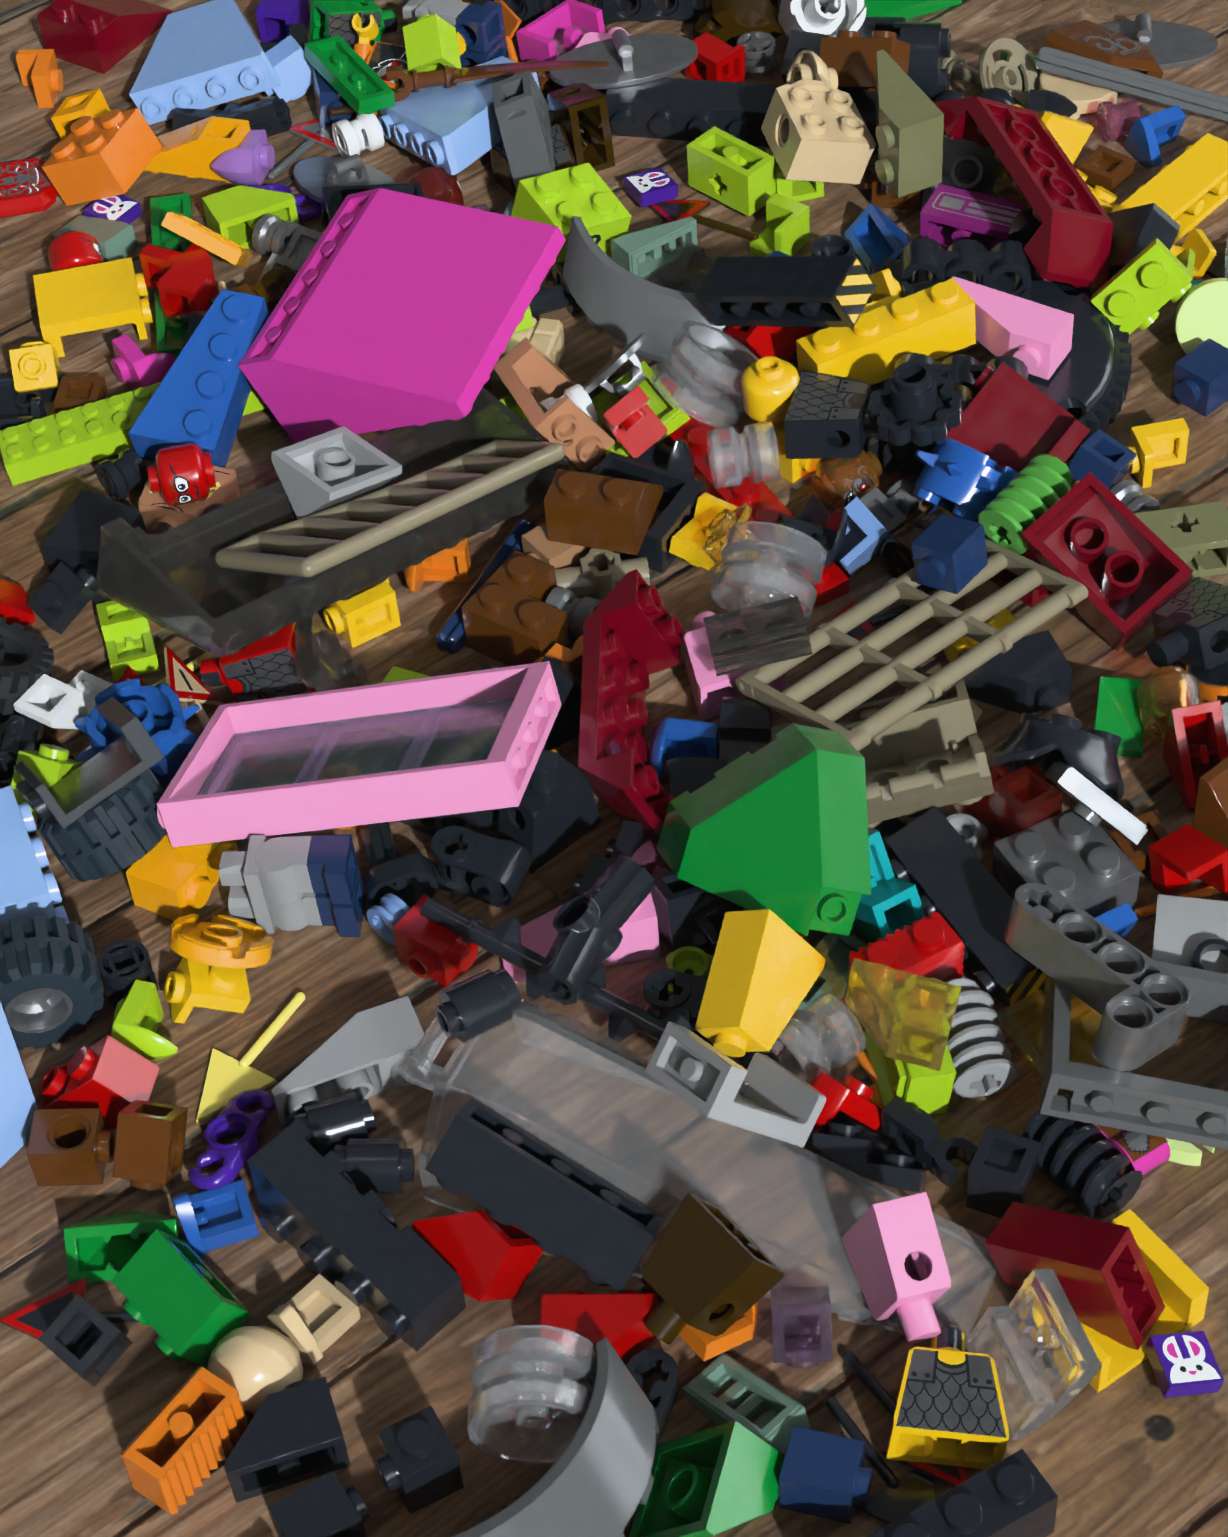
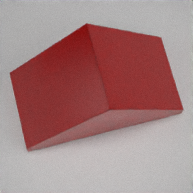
M1220 700L1168 710L1163 759L1185 807L1188 809L1195 808L1200 777L1228 756V743Z

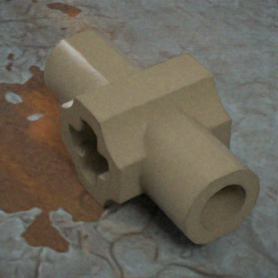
M590 549L589 553L580 559L581 566L555 569L556 587L571 590L576 597L589 596L603 601L628 572L635 569L639 571L646 583L650 585L647 557L621 560L619 553L608 550Z

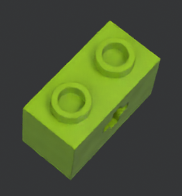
M715 126L687 145L689 186L748 217L765 206L766 201L776 193L774 156Z

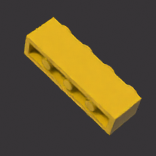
M1207 133L1195 144L1189 145L1173 162L1165 165L1150 181L1140 185L1134 194L1123 203L1116 205L1111 212L1155 203L1180 225L1179 232L1173 243L1174 245L1228 199V142Z
M952 278L862 313L854 327H828L797 339L799 377L802 370L865 381L871 386L892 377L895 362L906 354H925L934 361L976 344L975 301Z

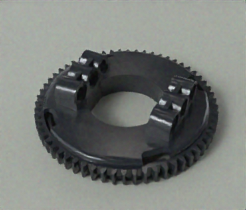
M920 238L909 242L905 246L899 260L893 261L886 257L882 267L874 263L869 264V276L887 268L890 269L892 276L898 282L907 281L909 284L932 280V277L936 274H943L946 281L955 276L1074 314L1071 351L1049 380L1028 374V369L1024 362L1012 356H1000L990 360L988 363H979L975 358L963 354L952 355L944 359V361H933L932 358L925 354L911 353L900 357L895 362L893 373L899 365L905 362L918 361L925 363L929 366L931 372H936L943 377L950 378L953 381V389L962 394L963 402L968 405L979 392L973 384L990 363L997 369L1001 362L1004 361L1065 410L1069 408L1082 409V417L1078 420L1091 431L1075 451H1078L1079 447L1096 431L1100 429L1106 433L1108 425L1115 422L1116 414L1121 412L1122 404L1126 400L1131 379L1132 345L1128 343L1129 333L1121 332L1119 330L1121 325H1114L1091 302V296L1095 292L1090 293V288H1077L1071 284L1057 281L1046 282L1034 273L1032 269L1033 264L1023 250L1026 246L1025 244L1009 240L998 243L991 250H987V247H984L983 244L976 240L964 239L951 244L948 249H943L933 239ZM870 297L869 301L867 302V304H869V303L872 302L871 297ZM815 327L814 331H811L809 335L828 327ZM796 350L794 352V367L798 371V359ZM885 380L871 385V393L875 390L884 389ZM867 434L862 453L855 459L859 461L868 457V463L872 468L881 463L884 465L886 473L893 469H898L902 478L908 473L917 474L918 478L924 464L914 456L916 450L931 452L935 442L923 447L917 446L912 441L903 446H895L889 441L880 439L878 435ZM1073 452V453L1071 454V456L1067 459L1068 461L1073 458L1074 452Z

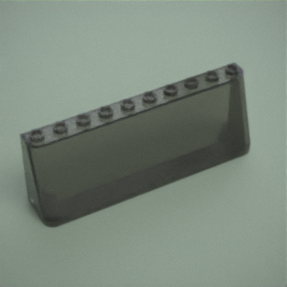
M482 387L473 403L472 410L466 417L455 421L444 420L427 423L423 426L400 427L367 441L402 465L401 475L372 492L427 471L494 440L549 441ZM565 455L560 461L310 578L222 568L215 561L216 553L221 549L259 532L298 520L281 481L275 482L152 538L140 527L133 529L130 524L120 517L101 527L97 585L113 601L215 657L232 655L241 648L265 636H272L280 629L302 618L313 616L317 611L339 600L348 599L354 593L376 582L385 581L389 576L411 565H418L426 558L446 548H453L466 538L479 532L488 531L494 525L514 515H521L527 509L543 502L557 469L567 470L569 457ZM306 536V537H314V538H324V539H334V540H345V539H338V538H328V537H318V536ZM265 551L261 552V553H266V554H275V555H284V556H294V557H303V558L309 557V556H302V555H293V554H284V553H274V552H265Z

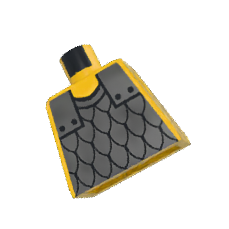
M943 1327L940 1328L941 1334L930 1339V1348L913 1347L909 1349L886 1450V1459L985 1470L1004 1459L1009 1440V1428L995 1361L988 1354L965 1352L966 1338L964 1333L956 1328Z

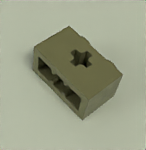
M1224 501L1134 513L1193 570L1190 579L1228 574V511Z

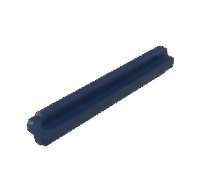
M525 519L517 522L436 634L437 647L440 650H446L451 654L457 653L466 641L461 607L516 550L523 553L521 536L538 526L536 523H529Z

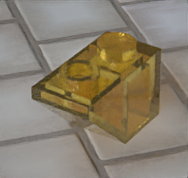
M854 958L844 1001L886 1057L940 1071L962 987L945 983L935 978H927L889 968L883 964Z

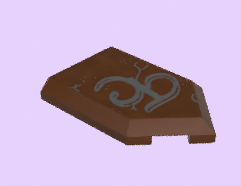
M1088 20L1053 29L1044 40V45L1047 47L1136 72H1142L1154 77H1163L1162 69L1146 44Z

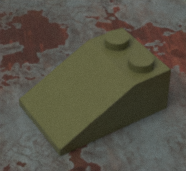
M884 49L877 51L875 132L878 160L875 163V170L879 181L882 184H886L899 198L942 183L944 114Z

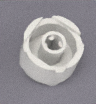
M781 0L778 22L788 38L791 29L837 37V31L848 30L857 32L866 17L865 1ZM821 5L826 8L824 12L820 9Z

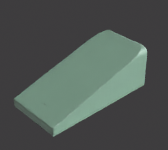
M78 215L51 235L52 241L68 231L83 232L95 237L101 247L104 262L123 259L137 248L133 226L123 221Z

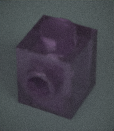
M829 1287L770 1289L773 1362L785 1363L789 1367L807 1368L817 1366L820 1362L833 1361Z

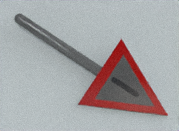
M318 119L290 127L288 132L305 138L307 141L267 174V178L269 180L276 178L315 143L336 151L337 147L332 136V126L320 127Z

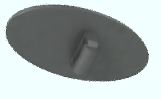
M1140 13L1136 16L1135 21L1100 24L1104 28L1146 44L1162 70L1200 63L1212 57L1218 49V40L1211 33L1185 24L1151 21V17L1147 13Z
M617 29L613 32L611 39L584 45L565 53L555 60L608 61V66L550 70V78L555 83L565 87L585 83L594 89L619 88L661 79L686 68L697 58L698 48L695 42L681 36L668 34L628 36L625 30Z
M358 154L346 158H307L298 162L293 169L294 181L298 188L321 204L322 187L397 184L385 173L363 164Z
M646 332L641 333L623 348L583 386L584 391L589 394L599 386L609 394H615L618 398L622 399L641 384L647 377L641 370L642 364L635 352L648 340V334ZM628 360L633 365L629 370V382L627 384L616 382L612 386L606 379Z

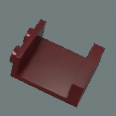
M1002 361L997 369L989 363L974 382L973 386L979 392L968 405L963 402L961 424L957 427L949 428L947 438H951L989 456L988 458L997 462V465L1005 468V466H1008L1020 472L1039 454L1057 457L1065 463L1091 430Z

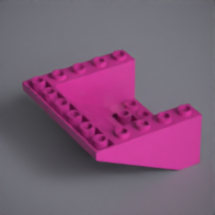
M377 188L347 195L240 361L238 367L294 444L342 426L358 435L380 430L389 431L394 428L412 425L423 426L427 423L444 420H459L466 417L472 410L475 399L483 385L489 380L492 369L500 355L506 350L508 341L518 324L523 320L524 313L533 297L539 292L541 283L549 269L556 262V257L566 239L558 226L388 189Z

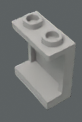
M668 1021L645 1070L647 1074L707 1118L803 1148L826 1102L824 1094L767 1055L755 1053L746 1070L688 1028Z

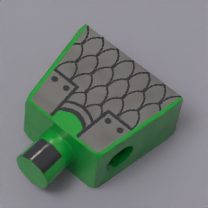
M310 0V42L340 35L353 49L354 44L358 43L359 37L352 26V18L356 13H359L362 19L361 28L369 25L371 14L379 27L378 35L370 41V45L373 46L376 41L382 42V35L397 31V17L391 9L382 11L373 0Z

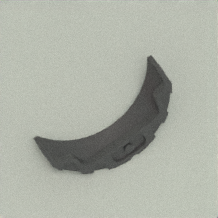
M572 216L562 281L567 294L571 293L576 303L587 315L586 321L600 334L606 331L624 342L623 348L641 333L646 332L649 338L635 354L661 363L674 362L683 367L717 368L725 367L726 361L746 358L724 334L729 326H715L695 298V293L663 287L629 272L612 260L595 243L581 217Z
M606 1337L596 1343L597 1372L587 1412L563 1454L537 1483L513 1503L485 1521L451 1537H625L622 1531L634 1514L638 1504H646L653 1486L654 1478L651 1470L655 1455L656 1433L659 1434V1427L653 1405Z

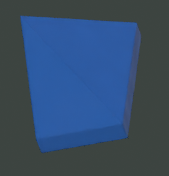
M872 203L844 232V235L851 241L854 250L868 271L870 263L882 267L886 257L893 261L899 260L905 246L913 241Z

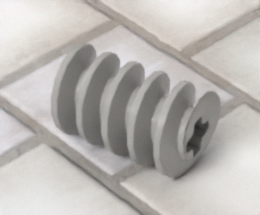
M967 978L950 980L936 987L930 993L956 1070L952 1090L963 1098H976L999 1093L1011 1086L1017 1079L1018 1071L1011 1061L1012 1053L1007 1044H1005L1006 1036L1001 1027H999L1000 1019L996 1011L993 1010L994 1001L990 994L979 990V986L975 981Z

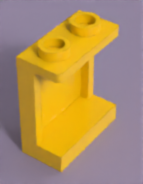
M132 257L33 275L43 340L46 344L53 345L59 357L65 356L62 336L134 323L137 327L139 340L148 339L145 324L153 323L149 299L146 298L148 297V291L143 272L135 274Z

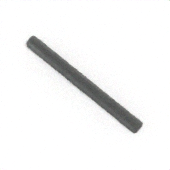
M1042 46L1037 55L1036 68L1038 70L1170 107L1179 105L1184 111L1228 123V97L1047 46Z

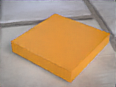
M172 211L170 213L167 212L161 226L236 266L247 267L253 256L251 254L252 251L183 214Z

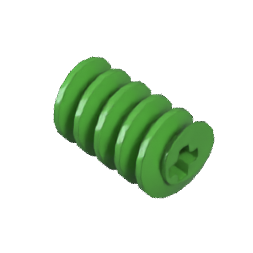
M1039 454L1034 457L1029 465L1023 468L1018 476L1012 479L1007 487L997 494L996 499L989 502L985 510L977 514L978 523L984 525V534L995 543L1021 555L1026 552L1028 546L1022 540L1021 534L1071 490L1073 485L1071 471L1057 457L1048 454Z

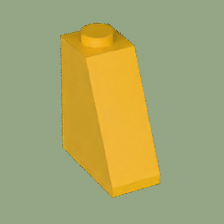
M770 909L725 912L695 1029L713 1043V1047L726 1056L743 1057L746 1052L770 1051L824 969L826 959Z

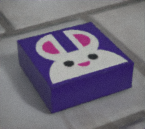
M660 167L624 177V190L641 207H647L678 197V184Z
M122 194L96 200L83 210L85 216L123 221L128 224L142 214L140 202Z
M1204 1331L1153 1335L1149 1337L1144 1346L1164 1398L1215 1393L1219 1391L1224 1382Z

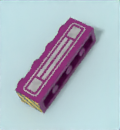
M938 184L920 212V238L933 239L943 249H948L951 244L959 240H976L983 244L984 247H987V250H991L996 244L1007 241L1012 221L1023 208L1029 205Z

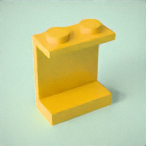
M1128 1209L1112 1220V1223L1130 1228L1165 1305L1163 1312L1138 1350L1128 1348L1078 1322L1033 1274L1023 1282L1021 1315L1024 1322L1036 1336H1045L1059 1351L1061 1360L1068 1371L1078 1379L1084 1378L1097 1393L1148 1358L1144 1346L1150 1336L1186 1332L1202 1321L1205 1315L1209 1287L1131 1209Z

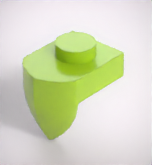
M135 980L127 997L122 998L116 1006L111 1032L112 1038L151 1062L164 1060L178 1053V1047L156 1033L164 1013L155 983Z

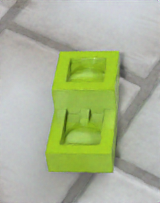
M137 594L96 604L114 681L120 680L128 665L137 675L159 671L160 666L142 595Z

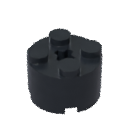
M894 22L893 29L895 33L900 34V36H896V39L911 44L908 76L934 102L941 92L950 90V74H948V69H943V58L951 57V34H949V28H943V23Z

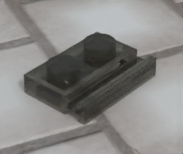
M798 596L703 618L716 676L812 655L810 639Z

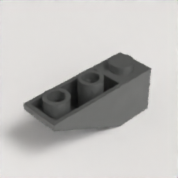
M530 70L492 84L494 109L516 192L519 180L555 171L549 105Z

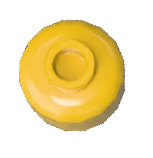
M773 356L763 357L749 365L741 377L742 401L745 413L763 425L775 426L784 423L793 394L800 380L797 369L790 362Z

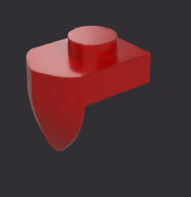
M818 1067L808 1084L824 1094L826 1102L810 1134L823 1128L840 1110L877 1131L881 1124L883 1108L870 1099L875 1090L850 1073H847L844 1079L840 1080Z

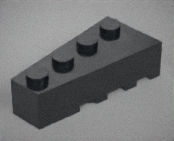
M297 1118L248 1159L262 1212L259 1221L263 1229L274 1241L282 1243L284 1240L297 1250L300 1260L315 1275L322 1272L335 1282L336 1289L356 1306L362 1305L373 1314L376 1324L388 1338L393 1341L401 1338L418 1352L466 1308L461 1277L409 1226L399 1232L397 1230V1222L393 1214L386 1207L387 1204L372 1189L362 1196L352 1179L345 1172L347 1165L332 1150L322 1157L310 1144L309 1138L312 1136V1131Z

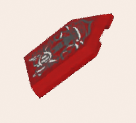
M30 158L0 163V218L46 211L57 202L56 196L59 193L42 169L46 161Z

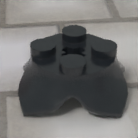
M1022 713L1019 726L1007 741L992 751L994 763L1000 766L1007 783L1010 785L1047 781L1049 779L1044 776L1055 761H1060L1074 768L1118 804L1124 795V783L1117 757L1121 737L1101 730H1091V733L1082 731L1083 722L1074 717L1053 714L1050 720L1040 715Z

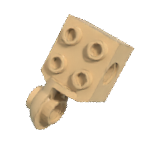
M810 50L801 51L787 73L786 84L776 88L761 130L786 180L860 184L876 143L850 94L838 89L836 70L828 68L816 53Z

